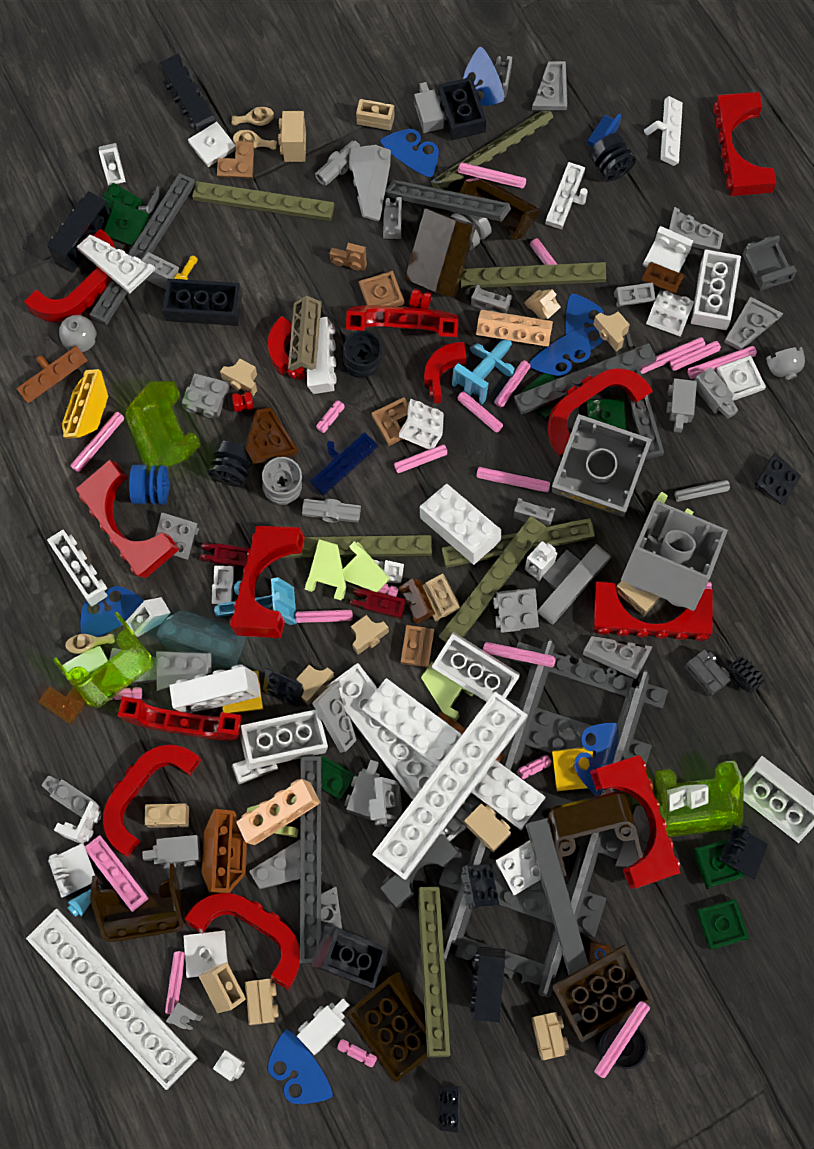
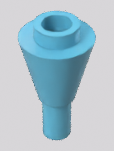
M91 889L68 901L70 906L67 909L75 917L77 915L82 917L91 903Z

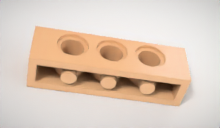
M481 310L476 335L549 347L553 321Z
M303 779L296 780L291 783V787L277 792L271 800L260 803L254 811L243 814L242 818L236 823L245 842L252 845L258 844L320 804L311 783ZM296 796V801L292 804V799ZM279 807V813L276 815V808ZM263 817V822L259 825V820Z

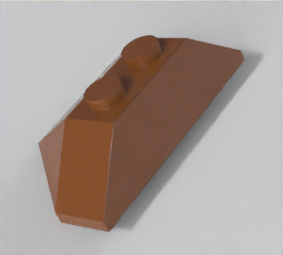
M214 809L204 830L202 875L209 892L230 893L245 875L247 843L236 823L238 821L237 815L231 810Z

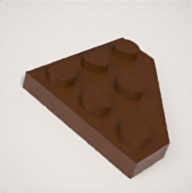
M272 408L258 409L255 412L245 447L254 464L270 461L277 457L296 456L299 450Z

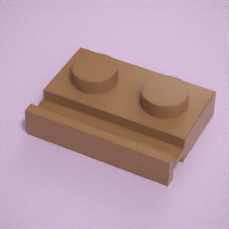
M406 625L401 664L429 668L434 629Z

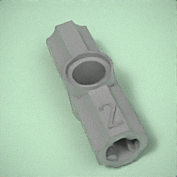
M351 141L340 152L335 151L332 153L327 163L315 173L319 183L326 186L339 174H345L350 168V149L361 147L360 144L356 141Z
M304 499L302 516L322 518V520L331 523L338 521L359 523L361 506L343 504L335 499H326L325 501Z

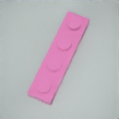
M100 835L85 846L88 855L132 912L149 899Z

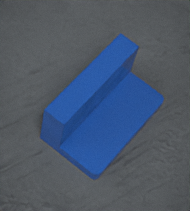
M618 113L615 119L604 115L588 139L587 145L593 147L603 137L615 133L620 126L622 115Z

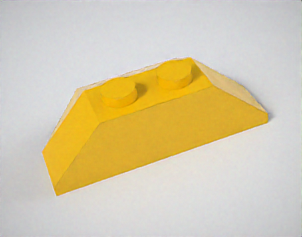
M99 369L86 370L83 374L84 377L73 390L62 422L64 438H80L98 429L108 399L102 372Z

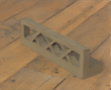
M305 296L294 303L288 369L292 371L301 366L313 370L317 364L322 302L309 296Z

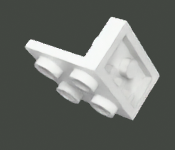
M660 226L643 266L648 267L650 262H654L680 272L690 252L693 240Z
M660 290L646 324L681 337L694 301L687 297L675 295L668 290Z
M410 399L408 417L399 432V437L429 450L434 448L443 433L444 413L436 408L424 405L420 401Z
M90 801L77 828L67 822L64 825L57 823L54 831L65 838L79 844L84 843L85 845L86 841L89 842L92 838V828L95 823L99 822L102 816V812H100L102 808L95 802Z

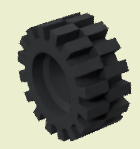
M743 656L737 658L728 666L730 676L747 693L750 692L752 694L765 682L763 680L764 677L761 675L762 673L757 670V667L753 666V663Z

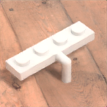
M669 96L664 101L663 122H654L644 129V133L649 135L657 129L662 130L660 160L675 166L679 163L683 103Z
M568 162L547 216L546 225L562 229L572 203L585 204L587 189H581L580 196L576 195L585 167Z

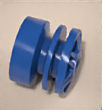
M132 465L129 480L132 504H146L148 496H150L152 505L157 504V501L160 505H165L170 489L167 466L160 465L158 470L157 465H152L149 473L146 465Z

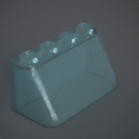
M184 610L176 611L164 620L156 634L162 645L182 652L211 653L212 662L230 668L236 666L246 640L245 636H236L229 625Z

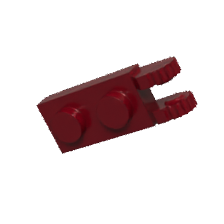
M203 543L201 548L206 551H214V556L200 554L199 560L244 568L248 561V550L251 548L218 543Z
M357 588L353 590L354 595L367 598L365 602L352 599L350 600L351 606L401 619L406 599L372 590L366 591Z

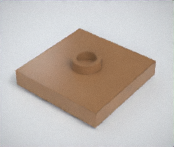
M393 271L359 281L366 305L396 307L404 305V299Z

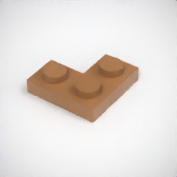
M236 141L235 159L218 158L217 176L253 179L254 142Z
M348 243L346 251L331 248L330 261L336 266H346L356 271H365L367 266L366 247Z
M404 397L371 413L388 446L403 440V438L399 437L401 427L398 422L408 417L409 405Z

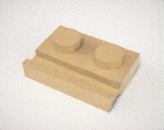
M444 574L431 579L423 585L436 613L433 615L435 621L461 608Z

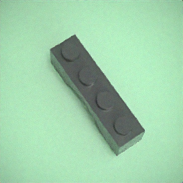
M441 834L406 880L398 874L395 876L390 875L383 881L384 885L381 887V890L395 907L400 908L415 895L413 879L421 867L427 864H439L446 868L461 854L449 839Z

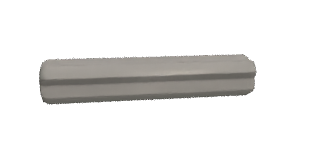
M728 480L677 490L674 496L676 501L679 502L725 492L730 489Z

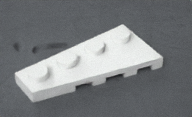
M89 235L77 246L83 255L129 294L155 270L153 265L146 264L141 259L126 254L123 250H117L111 247L110 244L92 235Z

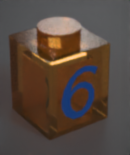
M590 943L587 955L588 964L609 954L611 946Z

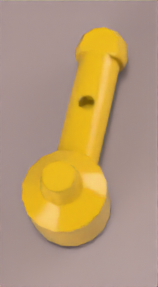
M190 256L182 272L177 273L174 279L188 280L187 276L197 263V258Z

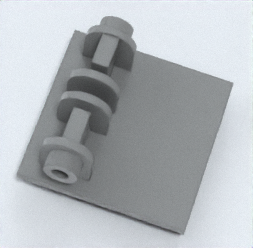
M162 512L156 536L161 532L169 534L180 548L174 556L188 560L194 536L199 531V528H197L198 523Z

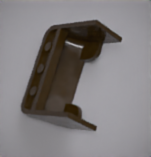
M467 179L460 190L461 194L509 203L511 210L502 222L493 221L506 227L509 232L508 235L513 240L524 237L540 212L538 207L487 179Z
M612 792L555 806L548 812V821L563 877L567 875L562 857L571 855L575 851L576 844L574 838L613 828L620 840H633L638 857L643 858L628 799L622 792Z
M170 863V878L164 880L159 885L160 893L146 895L149 899L133 912L123 899H120L119 894L115 890H100L97 876H92L90 900L101 937L105 941H123L177 932L182 929L181 893L174 863Z

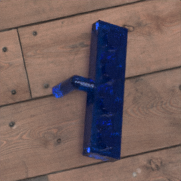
M364 432L339 454L335 450L334 442L328 441V454L334 460L311 480V484L324 496L377 449L378 444Z

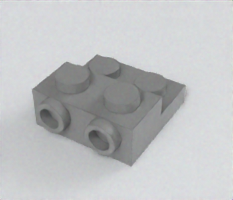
M194 373L190 387H187L182 401L183 408L189 413L198 412L208 418H219L230 387L229 382Z
M535 588L496 592L497 597L493 598L494 609H498V616L495 617L496 628H500L501 632H510L539 627Z
M383 777L374 778L376 799L369 800V816L372 821H375V825L393 827L402 816L400 783Z

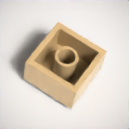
M282 111V118H279V129L281 130L278 135L280 155H284V162H305L306 127L304 111Z

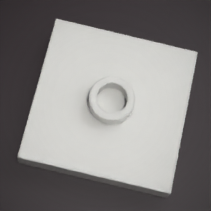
M217 122L188 139L191 147L207 167L218 162V158H224L236 150V145Z
M751 356L719 366L716 369L718 376L733 393V401L766 388Z
M225 931L184 935L187 978L199 977V975L215 965L228 963Z

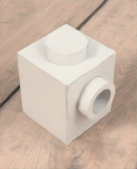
M225 1050L213 1069L229 1081H233L235 1078L238 1079L245 1068L242 1066L245 1062L230 1051Z

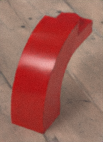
M281 316L269 333L268 349L270 359L280 375L287 372L291 378H297L301 381L305 377L303 367L293 371L288 369L289 356L285 351L287 345L291 342L292 323Z
M464 342L451 343L441 347L427 362L424 386L425 388L429 387V395L433 397L434 404L441 403L440 377L446 370L454 368L458 363L466 366Z

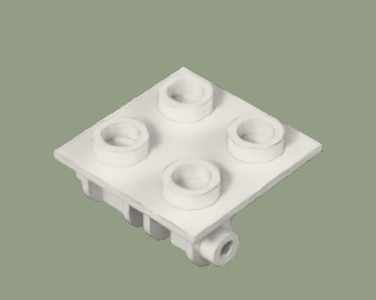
M530 841L496 860V865L501 870L513 895L541 880Z
M84 843L59 855L49 856L48 862L61 898L92 883V876H95Z

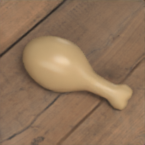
M257 107L244 116H232V125H238L239 123H251L258 126L266 125L274 118V112L268 107Z
M250 130L238 131L233 136L235 144L236 141L254 142V149L257 147L276 149L277 141L263 140Z
M78 634L68 639L65 646L71 653L83 654L98 645L113 644L115 639L113 634L103 637Z

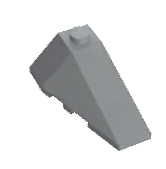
M377 145L351 148L349 167L350 171H353L354 186H357L359 194L357 198L362 217L378 222L381 216L389 174L391 150Z

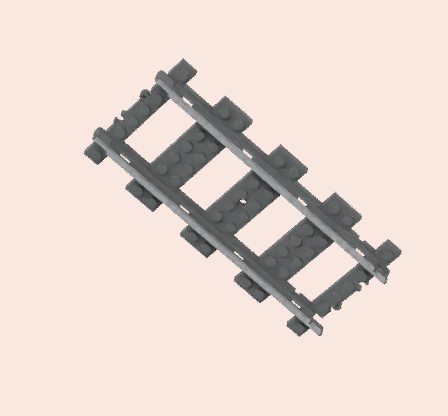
M549 639V642H544L541 649L518 642L516 648L552 655L556 658V662L553 667H547L515 659L512 660V662L531 668L520 701L507 697L505 699L526 713L528 717L504 748L503 754L505 757L501 762L503 766L516 775L525 746L553 755L552 751L583 747L581 741L583 731L592 725L537 708L548 673L625 698L617 722L618 739L612 764L638 755L647 763L652 745L633 739L643 704L662 710L668 693L666 689L648 684L649 674L647 670H644L639 686L632 688L633 679L623 675L615 677L616 669L610 667L605 674L603 669L583 663L581 658L577 664H572L569 660L570 655L564 657L553 653L555 646L551 639ZM593 733L586 735L585 741L587 745L592 746L595 744L596 737ZM593 751V758L596 757L595 751ZM603 789L600 795L617 792V789ZM537 790L545 796V799L527 823L545 819L542 815L544 811L549 812L555 806L573 801ZM470 793L465 802L472 811L481 803L484 806L487 805L472 793ZM494 810L496 813L494 816L499 821L502 819L506 823L512 824ZM614 828L574 838L579 851L569 883L565 885L579 933L595 938L606 898L587 890L598 854L616 860L619 857L623 841L616 836ZM475 837L471 852L455 847L461 855L446 868L444 867L439 881L440 886L458 891L446 929H442L444 962L446 961L451 943L458 945L455 957L467 961L472 958L475 959L476 953H480V947L495 948L464 937L472 909L466 906L465 895L471 893L463 892L470 888L469 886L462 887L466 883H462L460 872H462L461 868L466 865H492L496 890L499 895V906L554 924L541 880L513 895L501 870L496 865V860L489 858L491 850L477 837ZM555 929L544 964L505 951L504 974H507L509 979H512L514 973H520L522 976L521 983L527 981L539 985L538 994L542 997L549 998L553 990L552 985L569 976L568 972L563 971L565 961Z

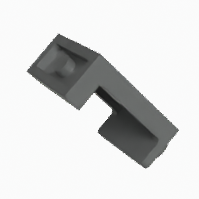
M779 235L775 237L769 236L757 243L751 242L744 250L743 257L759 291L792 281L797 272L794 265L789 266L779 246Z

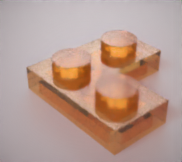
M77 681L66 697L50 686L39 700V703L71 725L95 693Z

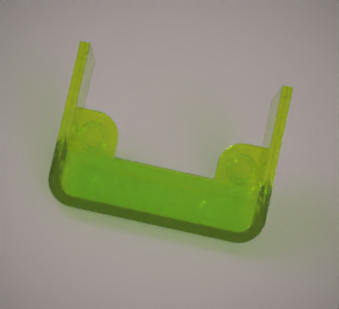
M118 612L114 613V615L125 628L117 636V644L122 650L94 672L89 674L85 668L80 666L74 667L68 672L57 658L53 659L65 677L92 708L103 706L153 666L152 656Z

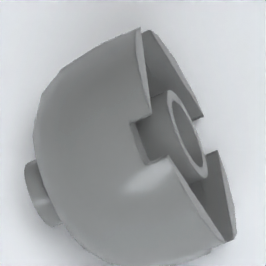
M72 315L62 322L59 328V337L67 350L77 346L81 352H84L95 344L97 332L93 323L88 318L81 315Z
M796 347L776 352V357L772 359L771 355L766 358L770 371L777 377H785L786 380L797 377L796 373L800 372L805 365V355L802 347L799 348V351H797Z

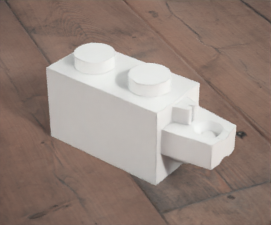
M542 541L527 557L525 570L540 581L542 576L555 563L557 556L555 548Z
M343 998L336 1006L333 1003L325 1008L321 1006L313 1014L315 1018L310 1023L306 1021L298 1029L300 1033L297 1037L314 1055L346 1025L342 1021L345 1017L342 1012L349 1004Z

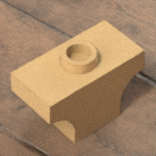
M553 289L538 290L524 302L526 307L535 312L539 319H548L561 308L555 299L556 293Z
M619 311L611 316H606L602 313L596 315L593 325L599 331L601 338L605 341L607 340L615 351L622 348L624 341L622 336L628 333L630 324Z
M239 359L234 366H224L220 371L222 380L229 382L234 389H241L244 392L251 391L252 396L257 392L256 384L253 382L257 376L255 366Z
M366 615L353 624L351 630L356 637L355 642L352 644L354 651L358 655L369 646L371 648L376 646L380 642L379 639L389 632L385 622L374 623Z
M308 665L296 679L302 683L304 692L301 697L308 706L318 695L320 696L327 689V685L334 678V673L328 667L325 670L318 671Z

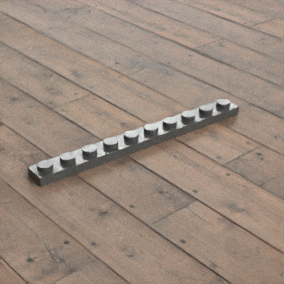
M179 173L128 255L142 260L147 252L153 253L195 186L194 179ZM112 279L90 313V317L107 325L127 294V291Z
M321 756L301 757V779L311 783L320 801V804L301 815V964L313 962L321 939Z

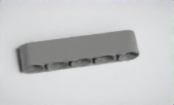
M596 544L537 611L538 614L553 625L612 556Z

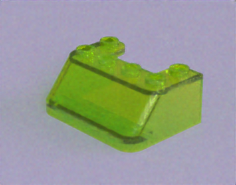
M150 381L126 409L128 425L144 465L148 467L149 472L152 465H157L159 470L160 465H166L168 468L186 461L200 446L199 439L195 433L190 432L183 436L177 417L172 409L180 395L175 381Z
M735 760L718 764L715 769L714 779L676 783V775L672 770L656 771V798L660 804L659 811L661 817L664 818L667 825L666 832L668 836L673 837L731 829L733 824L736 826L741 825L743 821L744 780ZM706 784L708 786L707 804L694 809L689 808L687 805L673 811L667 809V790L687 785Z

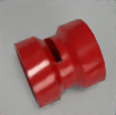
M413 289L409 306L428 309L432 293H421L420 290Z
M251 391L245 392L242 395L238 393L232 394L235 412H240L242 409H254Z

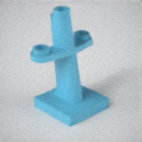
M502 339L491 352L484 350L483 346L478 343L473 344L470 347L471 352L484 360L473 372L458 363L453 370L452 386L455 387L457 384H460L464 387V392L469 396L472 394L478 396L479 404L482 405L486 400L488 383L484 379L494 367L498 368L508 377L514 374V367L509 363L501 361L502 357L510 349L512 342Z
M280 578L271 579L272 595L255 598L256 602L267 609L280 611L285 623L289 625L297 624L295 618L294 587ZM238 581L236 584H234V591L238 596L239 584L242 581ZM235 601L217 604L214 608L216 617L234 615Z

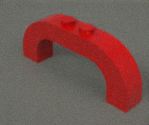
M99 229L93 235L115 248L112 239L102 229ZM97 267L71 294L63 299H49L36 289L24 303L33 315L42 320L63 322L66 318L72 315H80L88 307H91L95 300L104 293L112 278Z
M380 305L355 306L347 309L346 330L364 331L367 327L383 326L435 331L439 336L457 337L458 316L445 311Z
M618 368L606 370L594 377L589 375L582 380L583 385L578 388L575 385L566 391L568 395L555 405L548 420L549 441L557 455H562L565 452L570 438L567 420L575 408L608 386L622 388L627 392L633 403H636L653 392L650 385L639 374L631 370Z
M122 696L118 712L120 719L140 727L213 740L237 739L242 720L241 715L221 712L220 717H211L161 709L144 703L142 699Z
M163 745L149 750L134 765L129 766L124 779L115 784L114 792L109 797L103 813L105 834L118 851L129 858L141 842L127 831L124 824V814L127 807L152 774L161 767L174 766L190 776L202 761L201 758L185 747Z
M219 893L208 896L191 909L185 918V922L201 934L205 932L215 918L222 915H232L273 940L280 948L281 960L272 973L271 980L289 991L299 971L300 948L294 933L287 925L280 921V917L271 911L267 913L263 910V906L254 900L250 902L242 896L231 893Z

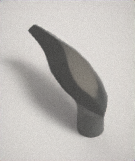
M158 186L147 206H139L138 210L148 214L154 211L159 197Z

